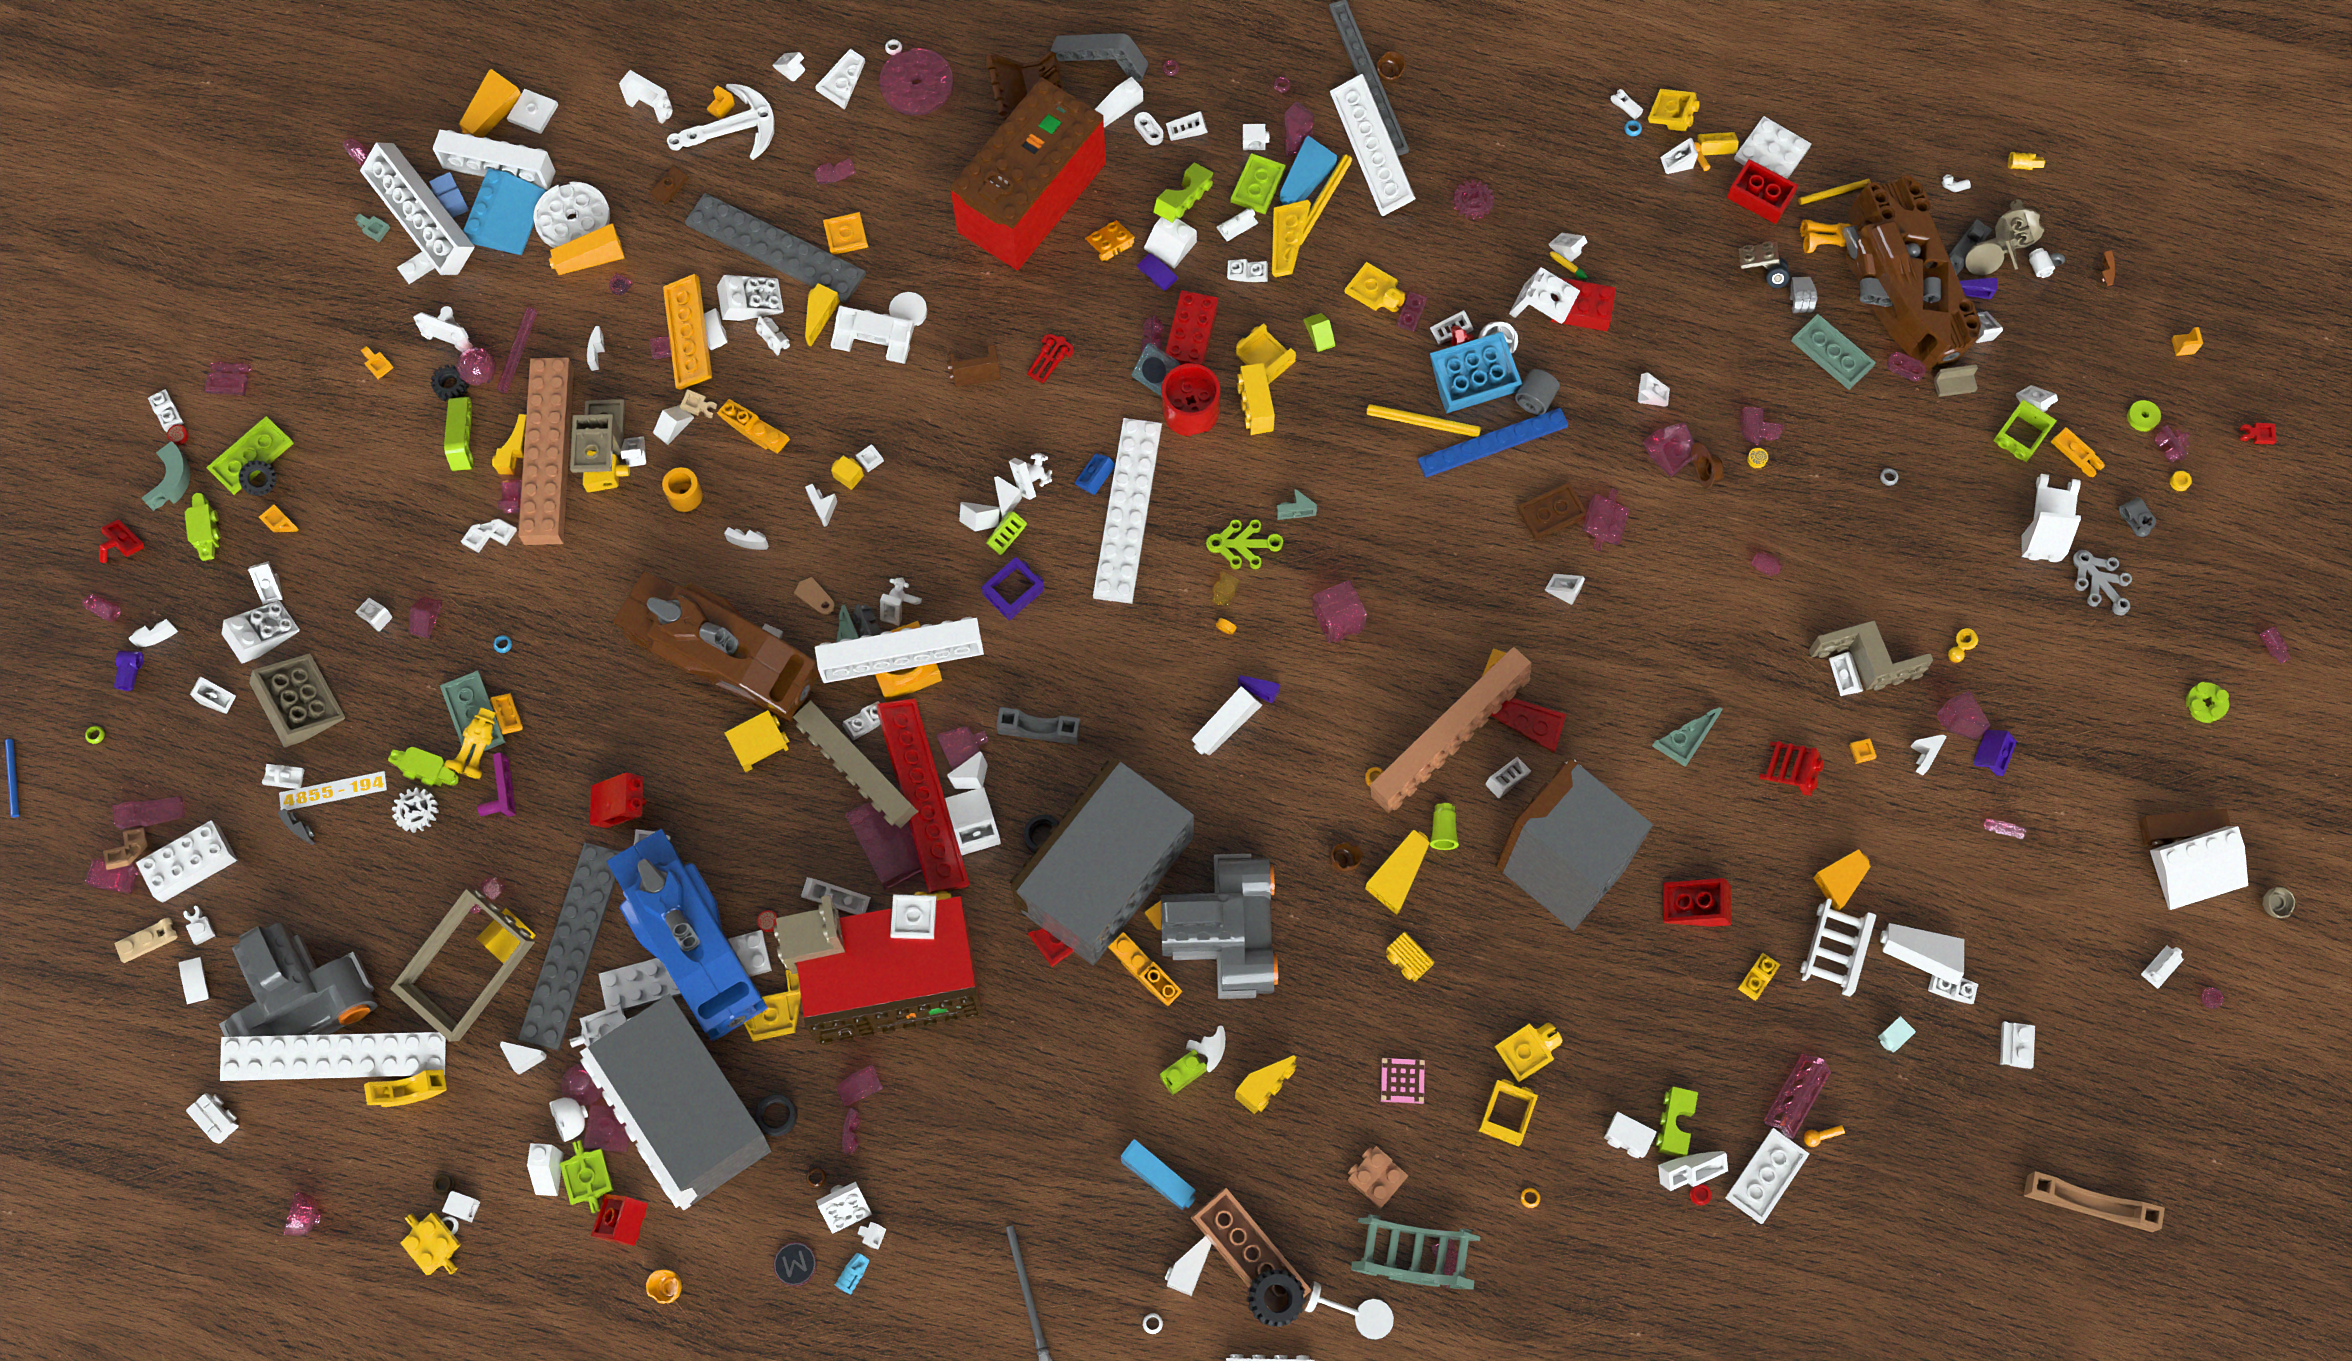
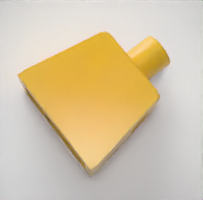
M588 450L587 452L588 456H593L596 454V451ZM612 454V471L583 472V486L587 492L616 488L619 485L620 476H630V466L620 465L617 456Z

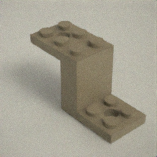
M624 399L585 401V415H573L570 461L572 473L612 471V454L616 456L621 455V448L624 442ZM588 450L596 451V454L593 456H588L587 452Z
M1875 620L1818 636L1809 649L1811 658L1816 656L1822 658L1828 656L1833 651L1843 652L1850 649L1866 690H1880L1887 684L1897 685L1908 678L1912 680L1918 679L1923 676V673L1929 669L1928 667L1934 661L1930 653L1892 664Z
M830 895L821 896L822 904H818V910L776 918L777 925L773 926L775 938H778L780 946H777L778 957L781 959L782 964L785 965V969H789L791 974L798 973L796 962L845 952L838 910Z

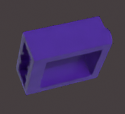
M1015 557L981 587L982 595L1010 621L1044 591V581L1037 573L1033 574L1030 571L1029 565L1024 560L1020 561ZM1018 569L1033 586L1013 604L1009 605L994 588L1014 570Z

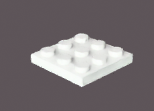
M1763 116L1735 155L1734 160L1745 166L1750 159L1788 179L1809 150L1811 143Z

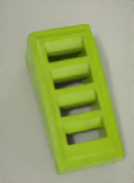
M1007 512L986 544L999 555H1002L1022 532L1027 523L1015 512ZM1006 526L1012 530L1011 533L1007 529H1005ZM1002 532L1007 537V539H1004L1000 535V533ZM997 538L1002 543V546L994 540Z

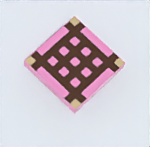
M1382 1058L1381 1102L1423 1104L1425 1060Z

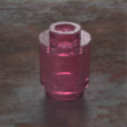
M1757 551L1751 566L1755 567L1754 570L1773 577L1774 574L1778 575L1782 564L1779 563L1781 559L1765 552L1760 553Z

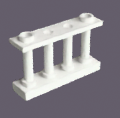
M1827 899L1823 904L1820 903L1816 915L1819 916L1807 961H1803L1800 972L1803 973L1801 980L1806 981L1811 974L1841 984V987H1843L1842 994L1850 997L1856 990L1876 915L1868 912L1863 918L1860 917L1859 919L1829 909L1832 900ZM1827 917L1857 926V929H1859L1858 937L1855 936L1853 938L1824 928ZM1821 936L1851 945V948L1854 949L1853 955L1848 957L1819 947ZM1816 955L1845 964L1849 968L1847 975L1841 976L1813 966Z

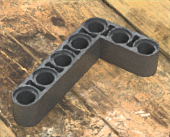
M1121 33L1056 36L1050 50L1056 53L1058 61L1116 59L1129 78L1132 77L1136 82L1143 80L1148 67V61L1128 35Z

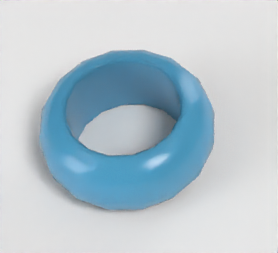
M1631 120L1625 124L1624 129L1627 135L1637 136L1640 134L1642 127L1638 121ZM1633 125L1636 126L1638 130L1631 131L1628 127Z
M500 635L494 640V648L499 653H506L512 647V641L506 635ZM500 641H508L506 647L498 648V643Z

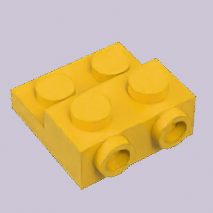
M1660 89L1648 117L1649 123L1665 124L1669 130L1686 131L1687 127H1691L1693 124V112H1697L1699 109V101H1697L1696 94L1694 92Z

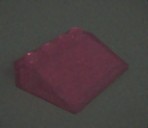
M869 802L846 813L845 816L883 889L886 890L922 871L909 822L901 828L896 824L891 826L884 819L886 814L882 810L878 812L871 805L872 802Z

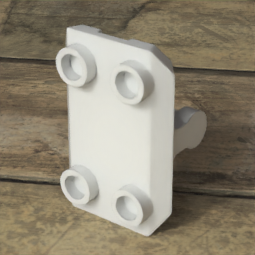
M443 307L438 318L423 312L413 317L423 337L427 339L436 337L452 343L461 352H465L467 349L472 351L473 345L469 342V337L464 328L455 322L451 307Z

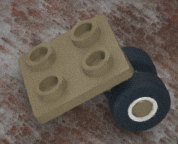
M1768 241L1760 245H1746L1743 248H1739L1741 269L1764 266L1767 271V283L1773 288H1782L1789 282L1788 263L1785 259L1779 257L1777 242Z

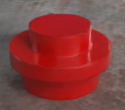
M1705 1184L1692 1187L1689 1194L1691 1201L1699 1206L1709 1203L1712 1197L1711 1190Z

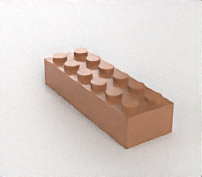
M1227 1188L1222 1189L1190 1217L1248 1287H1251L1252 1280L1256 1279L1260 1273L1279 1269L1288 1271V1273L1295 1275L1297 1280H1300L1301 1288L1305 1291L1303 1298L1312 1291ZM1278 1284L1269 1286L1264 1294V1301L1268 1309L1277 1312L1286 1306L1288 1300L1286 1290Z

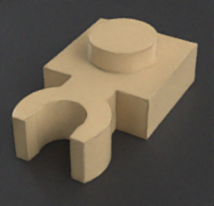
M687 389L680 409L697 416L701 411L706 417L712 418L713 413L707 409H716L717 404L714 402L706 403L705 396Z

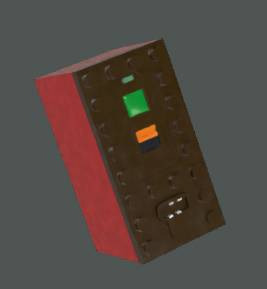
M961 896L936 900L934 939L891 938V908L839 918L845 952L796 962L805 1027L817 1044L820 1043V1045H829L834 1040L840 1039L842 1042L851 1041L856 1036L868 1038L878 1032L890 1034L894 1033L895 1029L900 1028L912 1030L917 1025L922 1024L927 1027L934 1026L937 1022L944 1020L946 1023H951L961 1017L973 1019L977 1018L978 1014H983L968 918Z

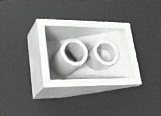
M2040 512L2022 534V557L2029 558L2030 560L2048 559L2050 562L2062 561L2069 552L2081 516Z

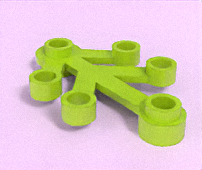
M1236 519L1232 520L1230 526L1221 534H1213L1206 541L1208 550L1213 553H1221L1230 562V566L1233 569H1239L1242 565V560L1239 556H1234L1227 548H1235L1250 562L1252 569H1258L1261 567V558L1255 556L1247 548H1269L1271 551H1279L1283 546V538L1278 534H1272L1268 539H1247L1253 533H1258L1261 530V522L1259 520H1252L1249 526L1235 539H1227L1232 533L1241 531V522ZM1238 524L1239 527L1233 528L1232 525ZM1257 524L1259 527L1255 529L1252 525ZM1218 542L1220 545L1213 546V543ZM1277 542L1279 545L1274 547L1272 543ZM1237 560L1239 564L1234 565L1232 562ZM1257 560L1259 564L1254 565L1252 561Z

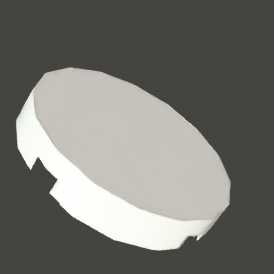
M905 292L894 297L890 303L889 312L894 318L913 321L914 326H919L926 319L927 306L920 295Z

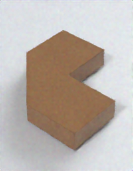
M144 827L124 831L125 846L103 851L107 870L129 866L148 847Z

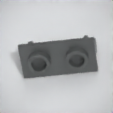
M858 603L852 613V617L859 627L860 636L880 635L882 632L878 623L870 624V622L876 620L871 607H868L867 604L860 606Z

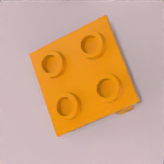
M1116 220L1102 229L1093 232L1085 239L1100 253L1099 258L1101 261H1107L1114 257V255H1118L1117 250L1121 253L1132 247L1135 237Z

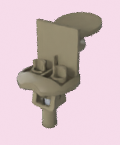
M2016 200V204L2012 201L2010 204L2011 210L2007 211L1995 226L1996 238L1980 242L1967 252L1965 263L1968 271L1975 275L1990 274L2002 265L2005 253L2010 254L2015 270L2018 269L2015 249L2025 248L2034 244L2041 238L2044 232V227L2039 223L2040 214L2032 209H2026L2021 200Z

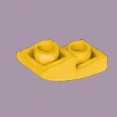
M1762 953L1738 989L1756 1001L1780 964Z

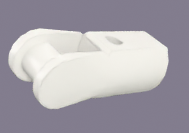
M1619 89L1616 95L1611 96V101L1634 120L1642 114L1643 109L1622 89Z

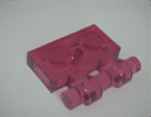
M223 361L210 364V370L216 371V373L207 374L204 389L207 394H246L248 377L243 372H250V365L243 364L242 362L226 364ZM226 371H232V372H233V374H224V373H226Z

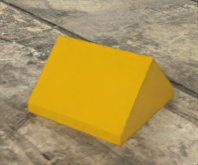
M507 908L502 911L504 915H509L515 919V924L519 928H524L530 932L532 939L536 936ZM495 919L476 938L503 964L520 944V941Z

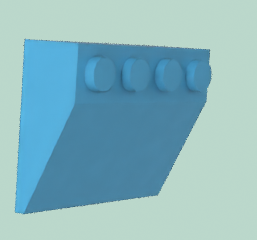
M488 168L464 227V234L472 244L522 255L535 223L533 219L535 206L547 191L507 172Z
M1503 332L1430 353L1439 395L1446 414L1516 393L1522 385Z

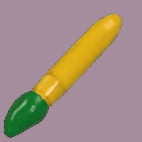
M1550 252V256L1555 261L1575 273L1578 278H1588L1582 269L1557 252Z

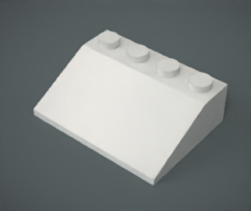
M2226 826L2150 850L2169 910L2248 886L2245 846L2238 826Z

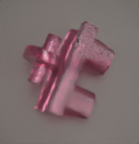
M2166 425L2162 428L2161 433L2154 438V442L2159 448L2167 443L2171 446V449L2164 453L2169 463L2178 459L2182 461L2186 459L2188 454L2184 447L2190 446L2187 439L2191 435L2189 432L2182 434L2180 429L2173 433L2169 426Z

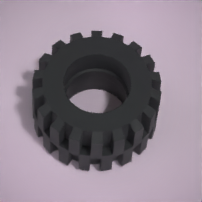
M1279 1269L1267 1270L1257 1275L1258 1277L1252 1280V1285L1248 1287L1247 1291L1249 1292L1247 1302L1250 1305L1248 1308L1252 1311L1254 1318L1258 1319L1262 1324L1276 1327L1288 1325L1293 1320L1295 1321L1298 1318V1314L1303 1311L1302 1305L1305 1304V1299H1303L1305 1291L1301 1288L1300 1280H1297L1296 1276L1288 1273V1271ZM1274 1284L1281 1285L1286 1290L1288 1296L1286 1306L1277 1312L1269 1310L1264 1301L1265 1291Z

